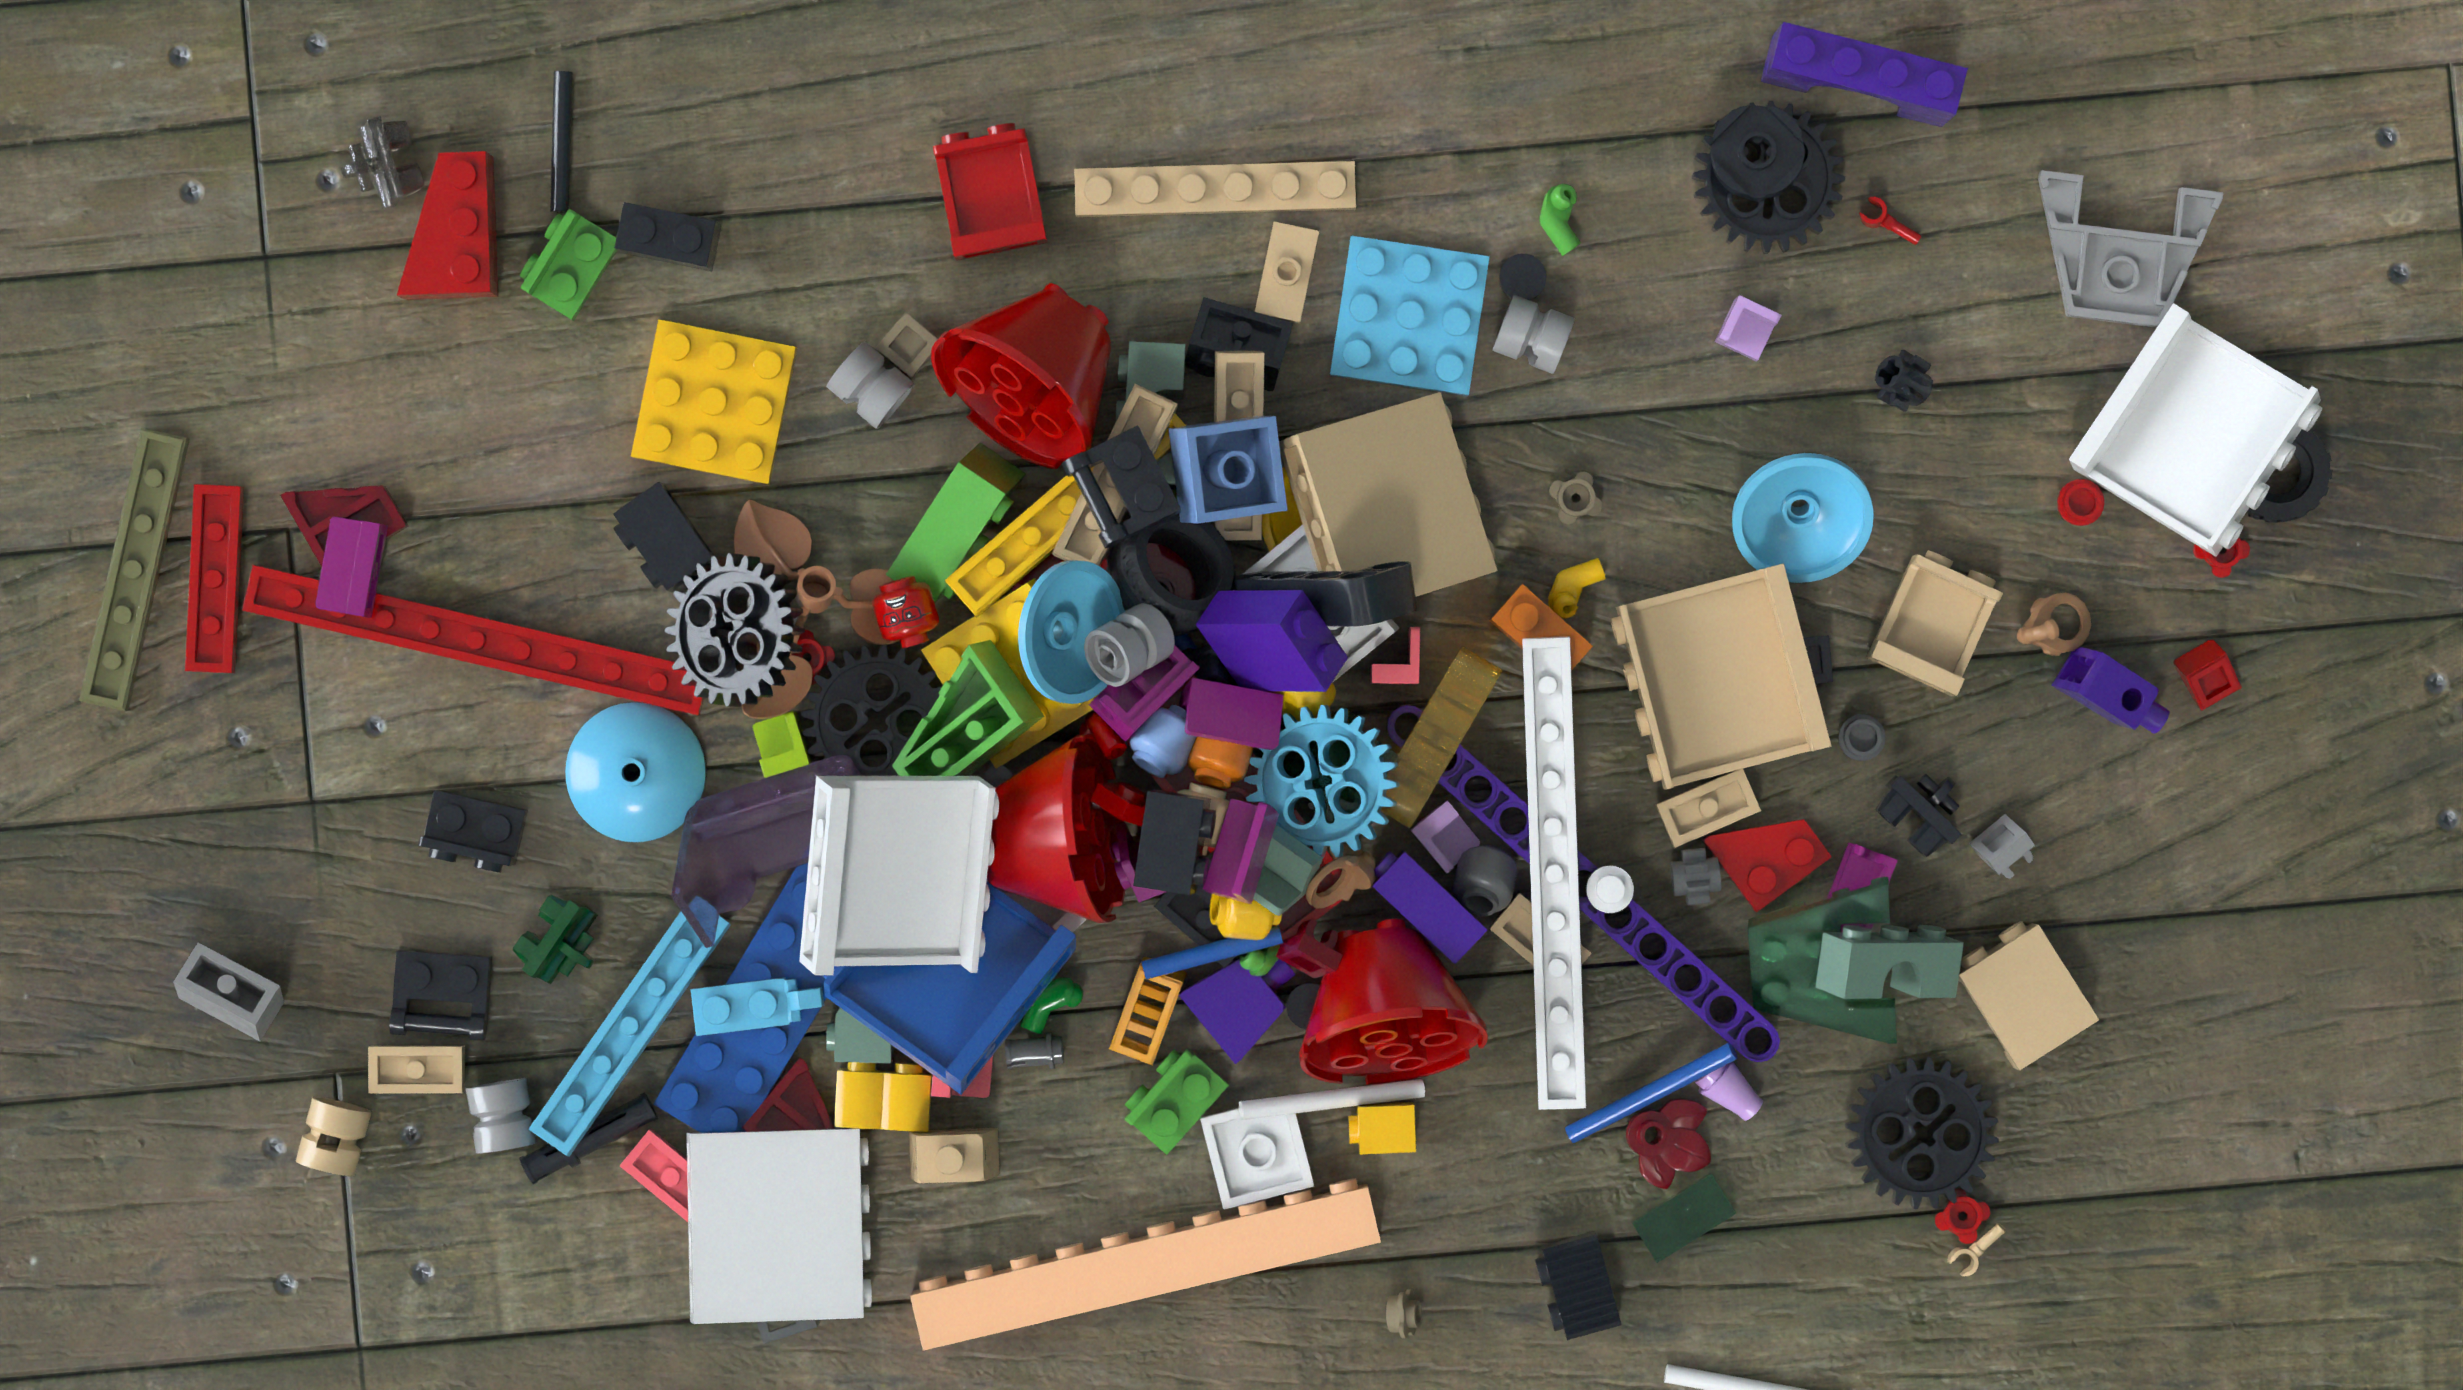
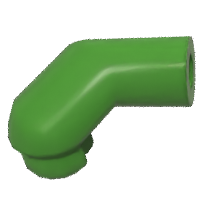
M1564 183L1551 187L1545 194L1539 216L1542 228L1562 256L1581 244V241L1568 224L1573 204L1577 201V193L1571 185Z
M1280 945L1248 952L1245 958L1240 955L1242 968L1249 970V973L1253 976L1266 975L1279 959L1276 957Z

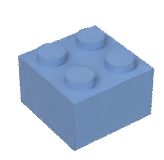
M1255 416L1168 428L1177 500L1181 508L1179 513L1181 523L1198 524L1287 511L1276 416Z

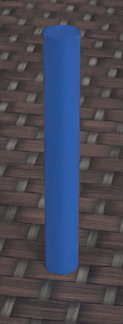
M1279 925L1272 927L1268 936L1262 940L1227 938L1142 961V967L1147 980L1283 943V938Z

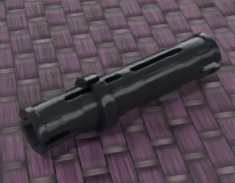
M644 1092L639 1097L595 1119L570 1157L552 1145L547 1144L526 1156L520 1157L519 1160L528 1179L534 1185L539 1180L567 1165H570L572 1168L581 1164V1158L651 1121L658 1120V1116L650 1099Z

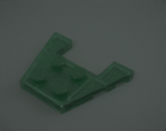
M1889 877L1871 880V885L1850 891L1848 887L1832 892L1831 898L1809 905L1804 901L1748 919L1753 1008L1884 1043L1897 1044L1895 998L1843 999L1816 988L1823 932H1842V924L1890 923Z

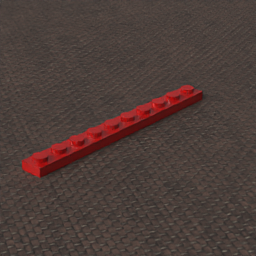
M252 565L242 611L685 713L701 714L704 697L694 696L696 686H685L681 683L687 671L673 670L674 661L378 593L375 596L372 618L318 609L315 605L320 580Z

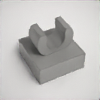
M2006 814L1969 843L1976 854L1998 875L2002 873L2009 879L2014 876L2009 866L2020 857L2028 863L2033 861L2030 849L2035 844L2027 833Z

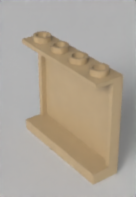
M1441 392L1302 432L1279 441L1282 461L1318 571H1358L1388 562L1409 561L1412 565L1416 597L1498 571L1494 561L1495 550L1492 542L1486 536L1480 517V503L1472 492L1466 473V459L1463 452L1458 448L1452 429V415L1447 405L1444 404Z
M1784 563L1616 607L1618 616L1610 618L1617 645H1626L1630 662L1622 664L1629 691L1636 689L1638 691L1642 708L1634 709L1641 737L1646 735L1650 737L1654 753L1646 755L1652 781H1661L1663 789L1674 788V786L1808 751L1831 747Z

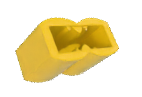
M848 1062V1068H839L837 1070L834 1127L928 1132L932 1074L922 1072L923 1067L918 1063H895L894 1071L876 1070V1063Z

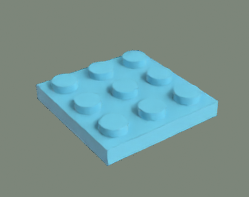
M1351 236L1330 376L1469 396L1490 256Z

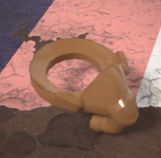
M2057 593L2046 598L2041 597L2034 601L2030 608V618L2017 632V639L2020 643L2025 645L2033 644L2041 647L2044 654L2060 656L2061 653L2074 651L2083 645L2089 636L2091 628L2090 613L2082 600L2069 593ZM2060 604L2071 605L2080 616L2079 631L2070 640L2058 638V625L2053 619H2050L2051 613Z
M1343 844V856L1336 858L1329 847L1333 861L1323 866L1310 881L1306 891V899L1309 904L1316 909L1325 908L1341 899L1349 901L1355 889L1368 890L1375 880L1374 869L1376 868L1375 859L1370 852H1364L1361 849L1354 851L1348 844ZM1342 868L1341 876L1332 887L1324 892L1316 893L1319 883L1327 874Z

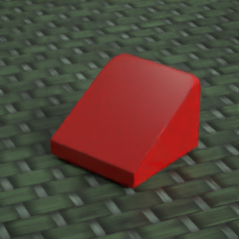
M2212 639L2173 661L2177 672L2201 711L2242 688L2227 653Z

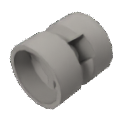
M1513 295L1492 351L1515 360L1522 355L1527 356L1529 365L1554 374L1575 318L1553 309L1548 310L1546 313H1541L1537 303Z
M864 341L841 364L826 387L846 404L854 401L858 403L857 413L875 429H879L904 402L914 388L915 383L896 367L884 368V357Z
M1141 603L1121 613L1115 620L1108 621L1091 631L1085 638L1084 651L1086 660L1095 675L1107 685L1117 687L1126 684L1142 674L1144 670L1150 669L1167 659L1174 650L1175 640L1173 630L1165 616L1152 605Z
M526 1078L466 1088L469 1113L475 1117H480V1122L474 1126L473 1132L476 1153L509 1150L537 1143L536 1135L529 1130L533 1123L531 1118L522 1114V1110L530 1104Z

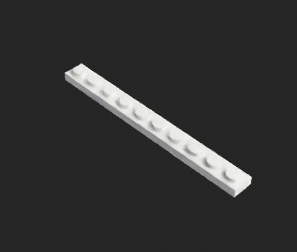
M1570 636L1523 638L1539 1110L1586 1108Z

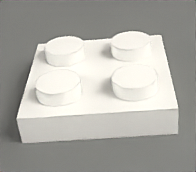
M1239 1108L1200 1117L1223 1209L1314 1187L1296 1113L1241 1120Z

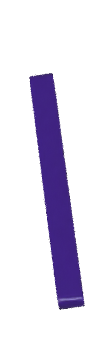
M1406 705L1398 707L1391 712L1386 725L1390 739L1530 865L1528 805L1421 709ZM1403 713H1412L1420 720V733L1412 740H1403L1395 732V721ZM1447 744L1455 752V763L1447 771H1437L1430 764V752L1437 745ZM1476 775L1486 778L1491 787L1488 798L1479 803L1470 801L1464 792L1467 780ZM1517 807L1524 813L1525 825L1518 833L1508 834L1500 827V815L1506 808ZM1578 851V871L1588 870L1592 874L1598 868ZM1587 895L1579 896V909L1727 1043L1729 1042L1737 1052L1754 1062L1767 1061L1776 1054L1779 1049L1780 1038L1774 1026L1633 899L1627 905L1630 912L1628 921L1623 926L1615 928L1610 927L1606 923L1605 912L1596 909L1590 903ZM1648 933H1658L1664 940L1663 952L1657 958L1648 959L1643 957L1639 949L1642 937ZM1685 964L1694 965L1699 973V981L1696 986L1689 990L1679 989L1674 980L1677 969ZM1722 995L1730 997L1734 1005L1731 1017L1725 1021L1713 1020L1709 1012L1712 1000ZM1762 1027L1767 1031L1769 1037L1766 1048L1756 1053L1749 1052L1744 1043L1745 1035L1752 1028Z

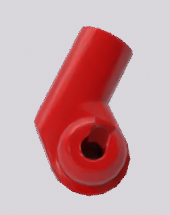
M1095 711L1090 712L1085 717V722L1079 728L1080 735L1093 734L1107 759H1116L1124 754L1127 748L1124 740Z

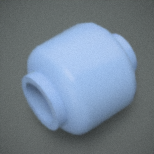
M1171 705L1169 709L1160 707L1131 736L1130 746L1134 752L1132 759L1139 767L1160 778H1163L1166 774L1174 775L1180 773L1184 769L1197 737L1185 733L1186 710L1177 705Z

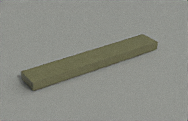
M145 428L140 430L79 699L81 702L121 711L129 710L189 445V438Z

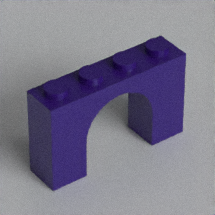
M1782 22L1771 38L1761 82L1806 93L1813 86L1854 91L1880 98L1899 106L1896 115L1898 117L1943 127L1957 113L1968 68Z

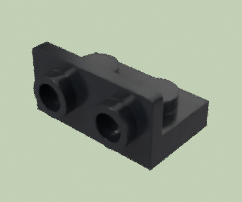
M1203 297L1189 342L1185 366L1194 369L1201 375L1215 377V351L1264 352V390L1274 391L1293 323Z
M434 790L424 836H420L418 846L430 848L428 857L456 862L458 854L475 858L474 867L501 873L503 865H516L528 810Z

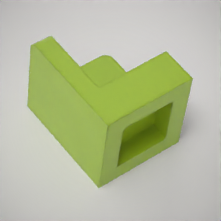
M793 710L784 715L753 725V731L762 757L759 762L764 778H770L813 764L811 755L807 751L808 745L805 736L802 735L803 729L797 711Z

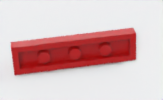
M194 484L185 671L235 674L244 487Z

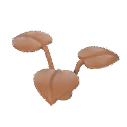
M748 500L744 504L735 527L734 553L760 557V562L773 563L775 565L774 574L786 575L788 580H798L795 598L797 604L803 609V613L797 617L796 626L803 627L809 613L825 611L831 605L832 600L836 599L844 608L853 609L850 617L851 626L856 634L867 642L877 645H888L900 641H887L883 639L872 606L873 598L881 593L879 586L894 581L886 575L888 570L869 569L855 575L849 587L852 599L850 600L843 595L842 588L836 587L835 578L828 569L821 566H812L807 569L801 568L798 572L792 571L805 565L809 559L812 545L807 527L798 518L785 511L764 506L753 500ZM800 635L794 636V643L797 644ZM758 642V644H757V652H758V653H759V650H760V642ZM791 652L789 659L795 664L796 669L781 671L786 681L785 686L771 685L773 696L771 698L758 697V704L756 705L742 704L743 713L749 718L768 719L783 715L794 709L807 696L811 687L812 667L808 661L791 655L793 653Z

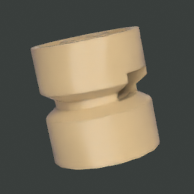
M312 1097L306 1119V1124L311 1128V1132L302 1135L296 1162L319 1171L343 1176H355L361 1154V1149L356 1145V1141L365 1137L371 1111L344 1101L325 1097ZM326 1135L341 1138L339 1146L325 1143Z

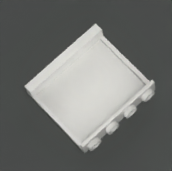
M2173 303L2069 458L2073 469L2217 557L2223 547L2230 549L2240 536L2243 525L2239 522L2249 507L2256 510L2263 502L2270 488L2265 483L2275 468L2282 471L2291 460L2296 450L2292 443L2300 431L2303 429L2308 432L2317 421L2322 411V407L2318 405L2321 401L2320 395L2315 387L2311 386L2308 390L2194 322L2189 312Z
M816 776L799 962L814 975H833L834 966L961 964L970 973H977L979 957H982L985 951V935L982 930L983 912L987 911L990 903V892L986 881L988 866L994 860V843L991 838L992 820L997 818L999 812V799L995 792L996 788L979 776Z
M860 1129L686 1133L690 1322L693 1324L864 1318V1307H871L872 1290L871 1280L863 1279V1260H870L871 1243L870 1233L862 1232V1213H869L870 1196L869 1186L861 1185V1166H868L869 1150L868 1139L860 1138Z

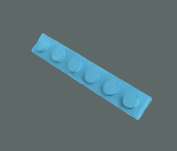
M690 897L529 1127L530 1131L570 1157L731 926L729 922Z

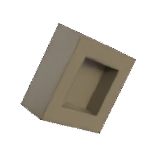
M905 312L875 348L913 379L930 359L932 346L937 338Z

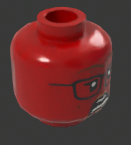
M915 576L905 577L880 585L881 593L873 598L872 606L883 639L887 641L900 640L902 648L929 641L927 632L934 629L939 623L938 612L929 585L925 582H916Z

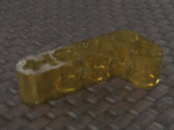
M1461 646L1396 756L1394 762L1398 763V767L1387 772V779L1399 782L1400 787L1387 789L1386 796L1392 798L1397 804L1393 807L1382 806L1381 812L1411 828L1503 669L1466 647Z

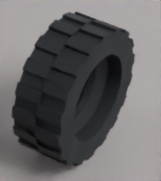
M2302 429L2292 443L2296 447L2293 455L2297 458L2300 465V477L2295 487L2284 494L2268 492L2256 510L2249 507L2247 510L2248 517L2255 520H2264L2265 523L2287 522L2299 519L2307 515L2306 513L2310 510H2314L2320 504V499L2326 496L2329 490V480L2332 479L2333 470H2330V461L2332 460L2330 452L2327 453L2324 447L2325 442L2321 437H2317L2313 433V429H2310L2308 432Z

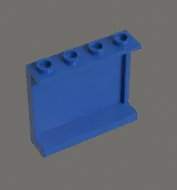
M986 881L990 892V903L987 911L983 912L982 930L985 935V951L983 956L979 957L977 973H970L961 964L834 966L833 975H823V978L826 979L824 981L826 998L960 1095L963 1094L1076 951V935L1063 925H1060L1057 930L1053 929L988 881Z

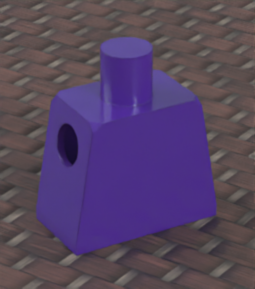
M2078 647L2072 651L2051 685L2112 723L2133 730L2140 725L2156 734L2162 729L2169 717L2170 711L2154 701L2159 692L2157 687L2100 651Z
M1240 958L1229 963L1226 968L1222 967L1186 987L1179 993V996L1234 1064H1237L1285 1010L1286 1005L1275 991L1296 974L1288 963L1278 959L1266 975L1253 976L1249 973V970L1242 968Z

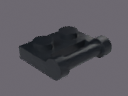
M1138 425L1087 451L1080 452L1062 463L1067 476L1074 477L1101 530L1098 536L1104 548L1112 547L1181 512V508ZM1100 463H1103L1130 516V519L1122 523H1118L1090 469Z
M396 951L390 1034L405 1036L407 1031L469 1035L470 1040L485 1041L488 1025L492 956ZM410 999L472 1003L471 1017L410 1013Z

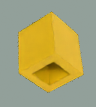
M1413 1102L1357 1106V1115L1348 1116L1349 1143H1359L1360 1155L1416 1152L1415 1110Z

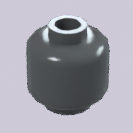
M1495 845L1469 848L1462 853L1457 864L1452 885L1454 897L1468 912L1474 915L1488 916L1503 910L1509 905L1513 896L1518 875L1517 865L1509 854Z

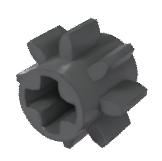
M1705 848L1681 850L1682 860L1670 861L1673 895H1685L1686 905L1710 903L1709 893L1721 892L1718 857L1706 858Z

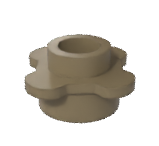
M1579 472L1574 479L1566 482L1557 480L1551 484L1549 494L1557 501L1560 510L1558 519L1563 524L1571 525L1578 517L1587 514L1596 516L1602 510V501L1595 496V491L1592 487L1594 479L1591 474ZM1573 494L1580 496L1579 502L1574 503L1571 500Z
M1407 1289L1406 1292H1400L1399 1295H1390L1387 1300L1386 1321L1388 1329L1391 1333H1400L1402 1339H1407L1408 1335H1415L1416 1328H1419L1422 1322V1306L1420 1300L1415 1299L1413 1289Z

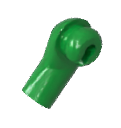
M1059 977L1052 980L1024 1015L1020 1026L1042 1034L1052 1010L1065 1005L1074 1008L1081 1003L1083 999L1081 985L1074 983L1071 978Z

